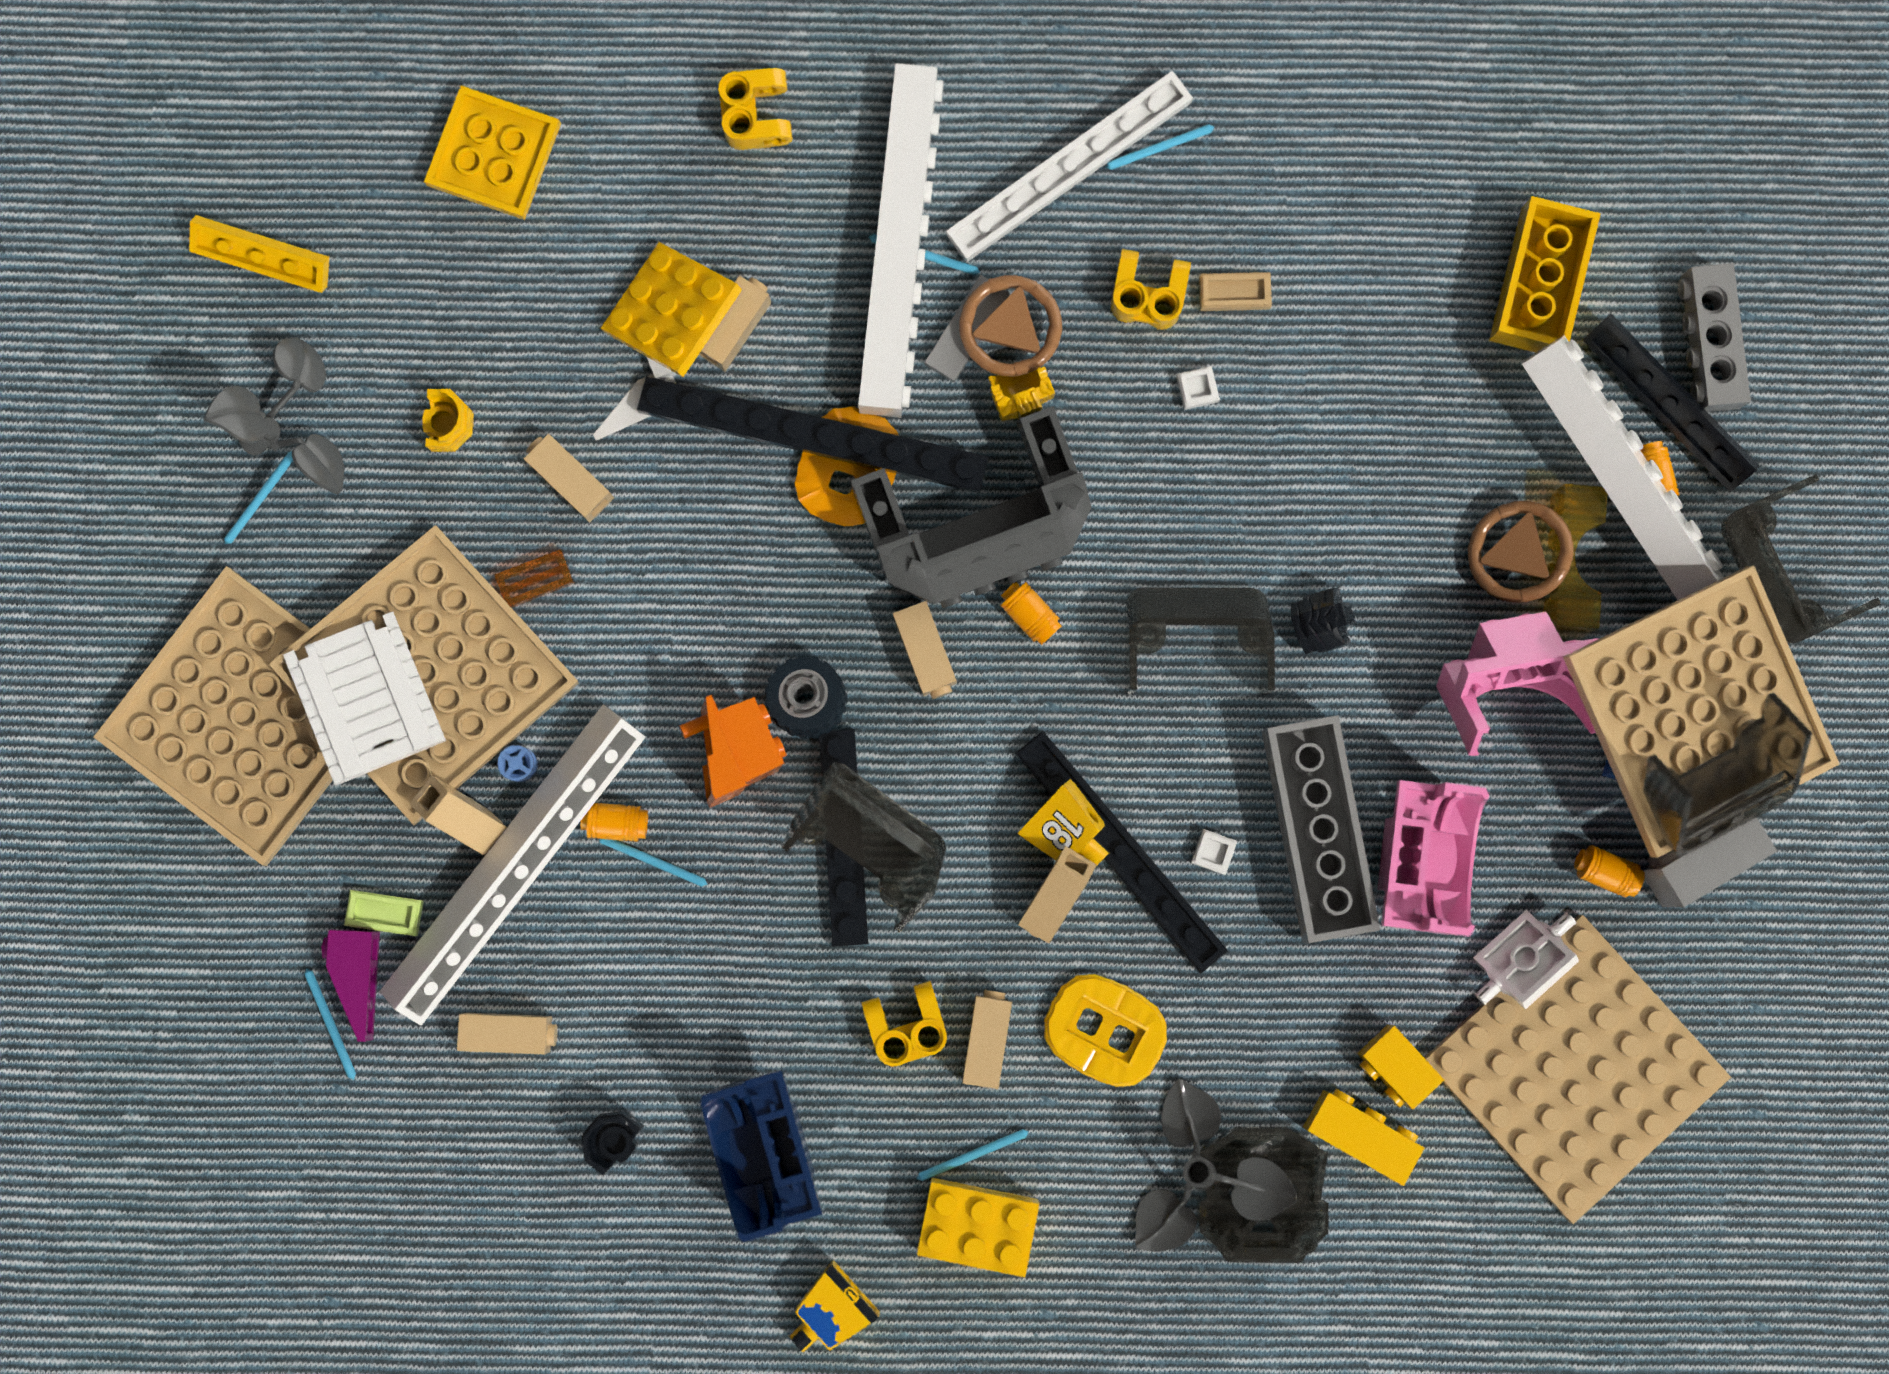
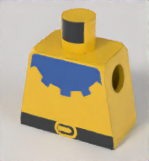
M833 1260L797 1305L795 1313L803 1323L789 1337L802 1352L806 1351L817 1339L828 1350H831L879 1318L880 1311Z

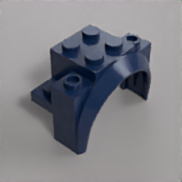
M779 1070L752 1079L747 1078L723 1085L703 1095L701 1109L738 1238L745 1243L782 1232L786 1225L822 1215V1208L813 1180L814 1167L795 1102H791L783 1071Z

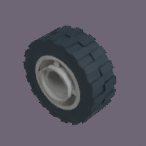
M804 655L798 656L796 659L790 658L783 665H779L775 669L774 674L770 675L768 679L767 688L765 687V704L770 711L769 714L782 730H785L793 737L795 735L801 739L821 737V734L829 733L833 726L838 725L842 714H845L847 693L844 688L846 687L835 669L826 661H820L818 657L811 656L810 658ZM803 692H814L810 702L806 704L798 703L799 697Z

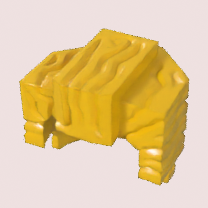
M1045 366L1017 377L1001 375L988 377L989 382H991L990 393H992V398L1001 421L1016 418L1019 420L1022 417L1042 410V404L1053 399L1055 396V391Z
M427 389V398L431 408L424 409L422 416L423 431L429 436V439L426 438L425 446L431 452H455L473 435L474 413L451 389Z

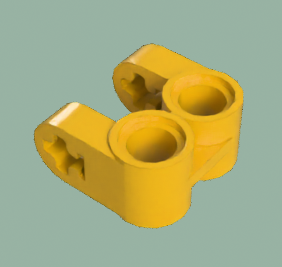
M767 68L733 71L721 78L718 92L720 96L722 128L726 141L732 148L747 150L783 146L792 142L790 121L784 119L757 121L756 98L780 95L787 91V79L784 70ZM735 89H742L746 92L741 99L735 100L728 97L730 92ZM742 122L749 125L748 130L744 133L738 134L732 131L733 126L737 123Z
M1122 249L1111 299L1113 315L1124 323L1137 321L1150 324L1157 329L1171 328L1177 323L1183 308L1191 262L1174 259L1168 287L1153 288L1144 286L1142 283L1134 280L1139 252ZM1124 295H1132L1138 300L1139 304L1134 308H1127L1121 303L1120 298ZM1167 302L1171 305L1173 312L1169 315H1162L1156 311L1155 304Z
M931 981L913 986L923 1019L893 1029L888 1027L879 997L861 1002L876 1054L885 1065L892 1067L900 1066L926 1056L935 1055L944 1048L947 1040L946 1028ZM926 1026L934 1027L939 1033V1041L933 1046H925L919 1041V1031ZM891 1037L901 1039L905 1045L903 1054L898 1057H891L884 1050V1043Z

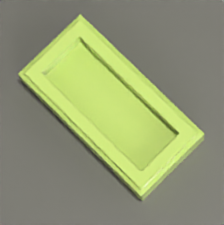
M350 890L344 926L418 936L424 901Z

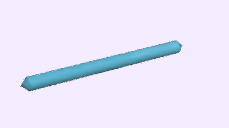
M1208 124L1109 161L1105 168L1113 170L1212 133L1214 126Z
M877 234L868 236L871 242L876 243ZM926 250V260L972 275L980 273L976 266Z
M292 451L287 453L224 537L225 544H231L294 461Z
M598 839L601 844L698 886L708 885L705 878L622 842Z
M306 968L304 976L347 1077L354 1080L356 1071L313 971Z
M1021 1129L920 1172L916 1179L921 1181L927 1180L1026 1138L1029 1131Z

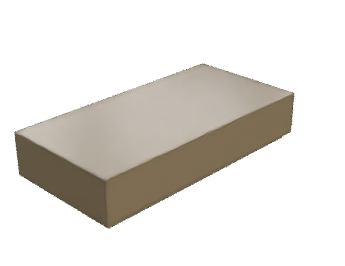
M1271 272L1200 274L1199 276L1200 311L1270 310L1272 307Z

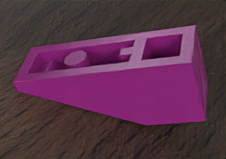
M328 930V937H324L322 942V957L326 959V968L357 1041H371L374 1039L380 932Z

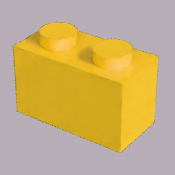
M1387 1024L1357 1053L1363 1060L1359 1066L1372 1080L1375 1081L1379 1077L1388 1087L1384 1093L1399 1108L1404 1104L1407 1108L1414 1110L1444 1081V1078L1394 1025Z

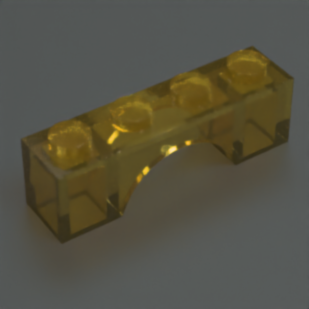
M1564 484L1556 490V493L1552 494L1550 509H1553L1565 520L1572 535L1574 556L1566 577L1550 593V597L1546 598L1543 612H1547L1556 630L1590 633L1600 627L1602 593L1587 585L1579 575L1575 563V552L1578 542L1587 531L1606 523L1607 492L1600 486ZM1550 528L1548 534V549H1552V563L1547 565L1549 575L1555 570L1560 552L1559 539L1552 528Z

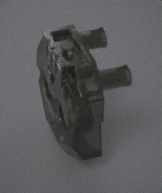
M1235 1126L1200 1148V1157L1212 1162L1217 1174L1236 1179L1238 1166L1243 1160L1255 1157L1269 1160L1281 1168L1292 1184L1295 1185L1297 1201L1275 1217L1268 1219L1274 1228H1253L1258 1221L1243 1217L1234 1208L1229 1194L1231 1184L1215 1180L1210 1187L1203 1189L1204 1194L1197 1199V1227L1200 1233L1216 1246L1227 1262L1302 1263L1308 1253L1314 1252L1318 1247L1319 1241L1329 1233L1328 1203L1321 1198L1328 1153L1287 1127Z

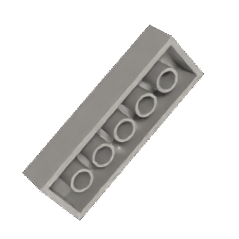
M1339 715L1270 727L1263 730L1262 736L1302 943H1313L1379 931L1378 914Z

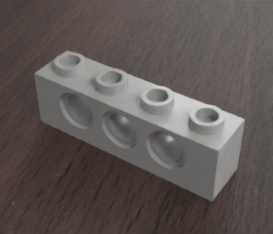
M1734 263L1691 267L1681 275V279L1678 282V294L1680 299L1684 300L1685 305L1682 327L1684 333L1688 334L1690 346L1687 349L1686 360L1688 367L1693 371L1694 382L1691 384V396L1707 412L1740 409L1751 402ZM1702 297L1712 301L1714 311H1709L1703 306ZM1706 332H1712L1716 335L1718 346L1708 342ZM1711 366L1720 369L1722 380H1717L1711 375Z

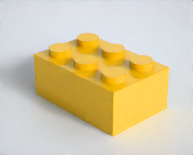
M931 1177L917 1256L1026 1277L1040 1205L1039 1201L1031 1197Z

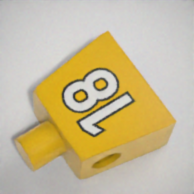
M1071 779L1064 783L1018 832L1022 838L1054 860L1058 859L1065 846L1097 865L1109 854L1094 839L1105 827L1104 821Z

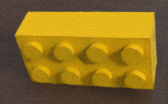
M1535 196L1529 198L1521 208L1489 341L1535 353L1563 335L1570 341L1601 213Z

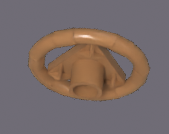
M1003 275L992 278L978 286L965 301L959 319L961 341L969 357L981 368L993 374L1010 377L1028 374L1043 366L1053 356L1059 346L1063 330L1061 313L1053 296L1040 283L1017 275ZM1016 288L973 333L972 325L980 302L991 293ZM1024 291L1029 292L1042 304L1048 315L1049 328L1045 344L1041 350ZM975 339L1036 355L1012 364L998 362L991 359L977 345Z
M1513 501L1494 508L1476 525L1468 545L1469 567L1476 582L1489 595L1507 602H1530L1548 595L1562 583L1570 570L1574 556L1573 539L1565 520L1553 509L1536 502ZM1526 514L1481 558L1486 534L1494 524L1501 519ZM1534 516L1540 517L1551 527L1559 539L1560 552L1555 570L1551 575H1549ZM1483 565L1545 579V581L1521 590L1505 588L1499 585L1485 571Z

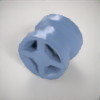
M512 745L505 748L498 758L500 773L511 781L525 782L530 780L538 768L535 754L520 745Z

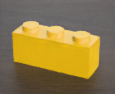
M1335 1089L1333 1094L1323 1090L1302 1128L1404 1186L1425 1149L1416 1143L1419 1136L1400 1125L1396 1131L1384 1124L1387 1117L1367 1107L1365 1112L1353 1107L1352 1104L1355 1099L1338 1089Z

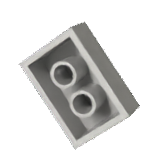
M1754 813L1742 814L1658 858L1649 857L1647 859L1649 865L1641 870L1645 871V880L1662 907H1686L1777 852V849Z

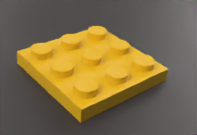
M461 85L424 183L428 187L525 220L559 132L561 122L557 118Z
M658 242L601 329L607 335L684 377L742 289L732 280Z

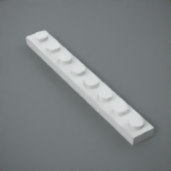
M1171 71L946 231L947 237L966 262L970 261L1191 104L1193 97L1176 74Z

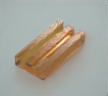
M561 549L494 574L502 597L511 608L575 584ZM558 561L559 566L508 586L505 583V580ZM563 574L564 578L512 598L510 596V593Z

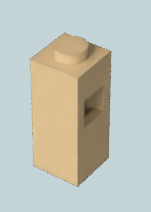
M739 275L735 283L741 287L742 291L699 353V356L726 372L771 304L770 296L766 293L768 288L753 277L748 281Z
M549 433L544 438L538 437L527 448L526 452L528 455L524 460L589 523L614 499L613 495Z
M924 601L894 612L895 624L923 697L930 694L932 699H936L951 693L952 689L950 686L955 685L957 681L927 602Z
M433 775L410 802V805L426 822L484 856L507 828L489 809Z
M1065 846L1028 905L1018 925L1027 930L1032 936L1050 943L1087 885L1097 864Z
M984 990L983 996L976 995L962 1084L999 1089L1012 1001L1005 1000L1006 993Z
M486 1013L459 1014L457 1051L547 1054L550 1053L551 1046H556L557 1025L552 1024V1016Z

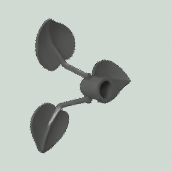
M297 337L283 339L273 350V362L278 372L284 378L294 382L292 387L272 410L265 415L264 412L260 411L258 398L251 391L241 386H230L221 391L211 401L203 420L237 438L244 451L250 455H260L269 447L273 451H277L281 447L296 445L297 447L292 451V458L298 469L317 485L338 495L343 489L344 462L340 451L331 441L317 434H311L305 441L299 437L279 441L281 429L279 424L273 419L276 414L297 392L300 385L307 391L314 393L324 385L326 380L324 363L312 346Z
M1178 1079L1165 1098L1161 1124L1164 1135L1172 1145L1185 1147L1193 1142L1192 1158L1186 1162L1183 1168V1176L1187 1183L1180 1201L1175 1193L1166 1189L1153 1190L1142 1198L1136 1212L1135 1246L1141 1250L1153 1252L1167 1251L1178 1248L1189 1241L1196 1230L1197 1217L1185 1205L1194 1187L1200 1189L1208 1188L1215 1180L1235 1185L1231 1195L1233 1206L1240 1215L1249 1220L1264 1221L1273 1218L1297 1201V1194L1289 1177L1281 1168L1269 1160L1259 1157L1243 1160L1238 1166L1236 1179L1217 1174L1213 1163L1200 1157L1199 1140H1208L1216 1135L1221 1124V1111L1216 1101L1209 1094L1182 1079Z

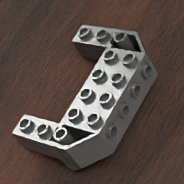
M1054 406L1022 417L1016 422L1040 488L919 534L917 532L909 535L885 468L850 481L887 584L932 605L940 602L942 608L962 602L960 594L974 590L975 595L978 596L996 589L995 581L1007 577L1010 584L1029 577L1027 570L1041 565L1042 571L1063 564L1060 557L1071 554L1092 506L1082 472L1078 473Z

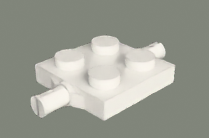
M1527 910L1524 911L1473 957L1476 964L1488 974L1490 979L1477 993H1474L1478 1000L1486 1005L1501 991L1504 994L1510 995L1524 1009H1527L1579 962L1577 955L1563 943L1561 938L1573 925L1577 924L1574 918L1565 912L1556 922L1549 926L1538 921Z

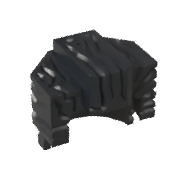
M1330 588L1304 596L1303 600L1297 603H1291L1292 623L1297 640L1305 654L1316 651L1318 653H1325L1351 645L1347 628L1357 625V622L1354 620L1355 616L1353 615L1354 611L1352 610L1351 603L1343 602L1339 588Z
M627 1111L598 1115L582 1134L584 1161L604 1176L616 1161L623 1163L632 1155L638 1147L635 1137L643 1129L644 1125Z

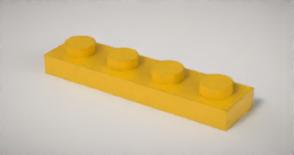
M198 215L190 221L189 252L320 293L328 287L329 256Z

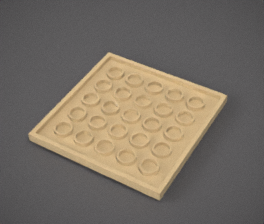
M436 525L269 663V666L300 699L283 654L294 650L298 660L309 657L305 650L306 645L369 620L373 621L375 629L378 630L386 626L382 615L394 612L446 741L367 774L414 826L423 818L410 805V802L432 775L454 789L459 788L579 684L578 680Z
M226 566L93 738L262 866H267L333 781L302 701L269 666L270 662L311 628Z
M1754 566L1745 567L1563 656L1650 857L1658 858L1840 765Z
M1578 915L1574 919L1577 924L1573 925L1561 936L1563 943L1577 955L1579 962L1527 1009H1524L1510 995L1500 991L1486 1005H1480L1424 1057L1444 1078L1443 1083L1571 1224L1578 1221L1731 1078L1584 915Z

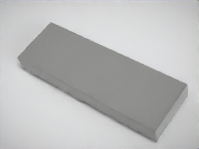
M981 274L924 362L925 366L955 383L970 359L961 341L959 319L963 305L969 295L978 286L989 280ZM1002 290L991 293L980 302L972 325L973 333L1009 297L1010 292ZM975 339L977 345H979L981 340Z

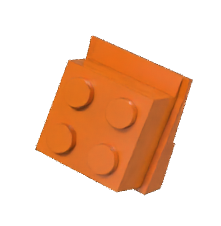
M709 695L705 698L702 705L701 716L679 725L684 739L703 731L707 764L702 766L706 802L709 808L741 795L746 787L777 773L784 764L783 757L786 756L784 746L778 736L772 737L768 728V724L771 723L769 713L763 703L757 704L755 697L718 710L712 695Z

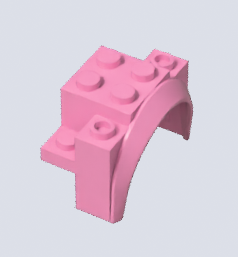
M1547 612L1522 614L1518 617L1501 620L1493 619L1480 623L1468 658L1466 660L1457 659L1444 663L1436 685L1470 756L1479 755L1477 749L1483 734L1488 733L1490 730L1476 698L1491 690L1523 687L1552 695L1574 711L1590 734L1596 733L1563 656L1598 640V638L1563 642Z
M1403 780L1397 781L1393 817L1385 819L1377 890L1385 891L1381 926L1445 935L1470 936L1475 929V925L1471 922L1472 875L1481 814L1485 803L1489 799L1486 788L1446 782L1434 785Z

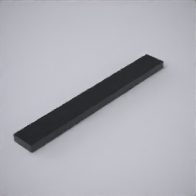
M1041 731L1015 753L1051 797L1070 779L1077 785L1105 823V827L1094 837L1109 853L1104 860L1200 974L1228 951L1044 731Z

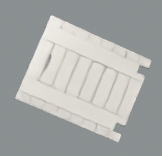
M393 611L382 615L386 626L378 630L375 629L373 621L369 620L306 645L305 650L309 657L298 660L294 650L283 654L335 786L446 741Z

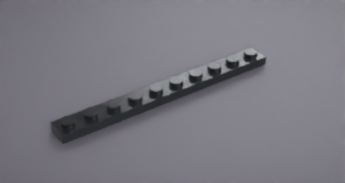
M647 376L637 407V411L641 414L878 470L885 468L886 472L975 493H980L989 460L988 456Z

